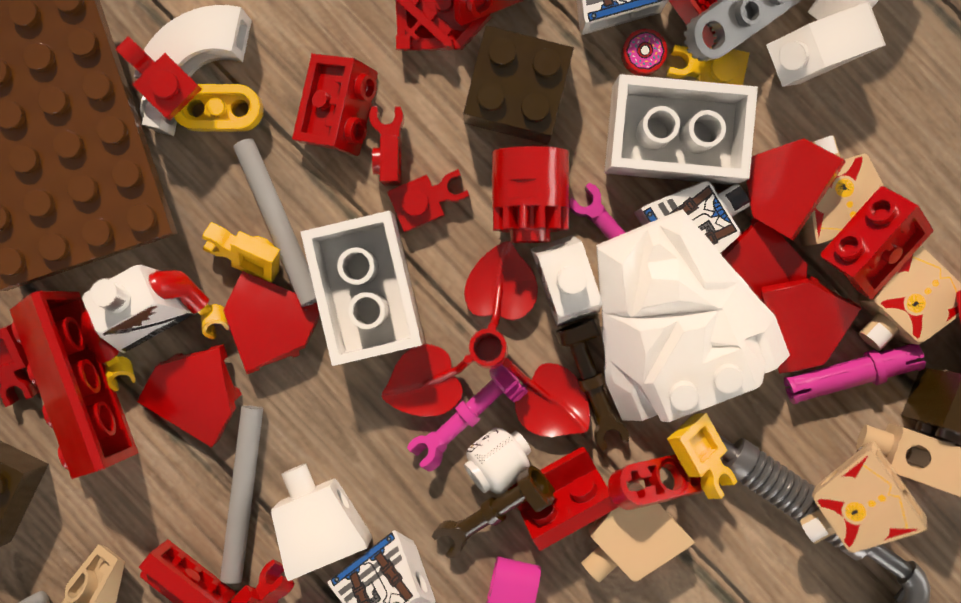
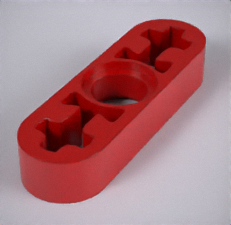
M676 454L629 464L613 472L608 481V491L612 501L624 510H633L704 492L701 487V477H688ZM662 467L668 469L673 475V490L666 488L660 479ZM644 480L645 488L638 491H629L627 482L636 483Z

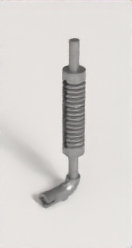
M720 436L727 449V452L722 456V463L732 470L737 481H740L750 490H754L757 495H761L763 499L768 500L772 505L784 511L785 514L790 515L791 518L796 519L800 524L801 518L819 509L812 497L815 489L814 485L809 484L807 480L802 479L801 476L796 475L792 470H788L786 466L781 465L773 457L767 456L764 451H760L758 447L745 438H741L732 444ZM837 534L825 539V541L831 543L836 548H840L842 552L854 560H861L868 556L896 575L897 581L902 587L894 597L896 599L895 603L930 602L931 587L925 572L914 561H905L883 545L858 552H849Z

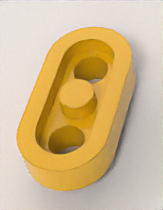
M198 84L202 90L174 116L180 125L192 131L245 132L255 128L260 123L264 107L260 97L245 85ZM198 103H203V114L194 117L192 113L193 107ZM241 103H247V114L237 117L236 107Z

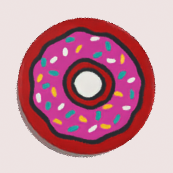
M652 29L636 30L629 35L622 47V62L625 68L634 75H651L659 70L665 62L667 44L661 34Z

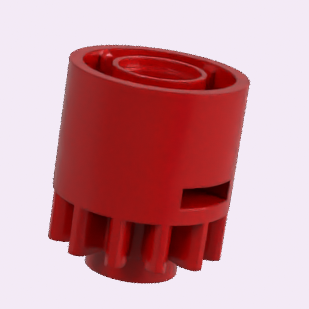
M520 146L492 151L493 231L510 232L511 243L551 242V232L569 230L568 150L546 146Z

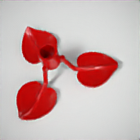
M510 241L502 242L488 251L477 262L467 278L464 295L469 311L479 317L492 316L487 329L479 330L472 336L469 343L470 354L466 355L457 366L452 368L451 358L444 349L430 344L413 347L406 351L398 360L381 394L382 399L386 403L404 413L424 417L439 416L451 411L462 399L463 388L455 375L461 373L474 362L485 369H495L502 365L527 386L525 388L528 392L519 401H515V411L518 420L528 431L539 436L557 437L585 433L590 425V410L585 391H581L577 377L570 370L559 364L545 363L536 369L531 380L507 358V343L503 335L497 331L500 317L510 321L523 318L533 309L538 296V285L533 271Z

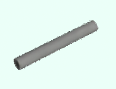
M252 138L241 140L233 148L276 248L280 249V258L301 307L316 303L317 300L309 266L257 145Z
M241 406L220 581L228 584L241 583L243 578L264 409L258 406Z

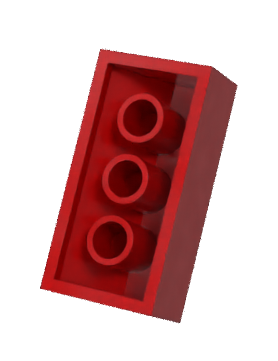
M37 291L28 295L9 311L13 319V335L17 342L23 346L29 362L27 365L28 376L31 382L38 387L44 403L42 409L44 419L49 427L53 428L59 443L58 456L62 466L69 471L71 479L103 470L138 454L117 393L108 386L104 369L106 363L98 362L82 337L81 316L86 309L80 292Z

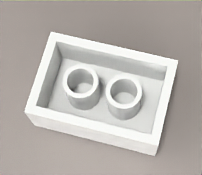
M620 74L612 86L604 173L693 182H705L708 180L710 183L727 185L739 184L748 180L750 177L758 87Z
M391 211L301 231L332 366L408 349L425 343L396 217Z

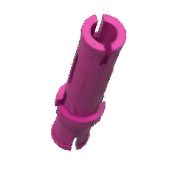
M908 344L883 352L873 349L866 351L861 358L792 377H785L784 385L790 386V388L785 390L790 402L795 405L805 400L871 382L876 386L885 384L890 377L915 370H923L926 362L924 360L917 361L918 358L924 357L921 347L917 344Z

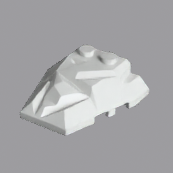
M683 209L596 245L599 294L602 300L603 327L601 328L605 353V382L622 420L644 421L658 415L661 422L674 421L757 389L763 383L764 374L776 370L790 356L775 315L723 258L717 248Z

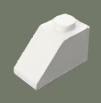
M869 2L809 23L766 46L782 87L806 82L886 44Z

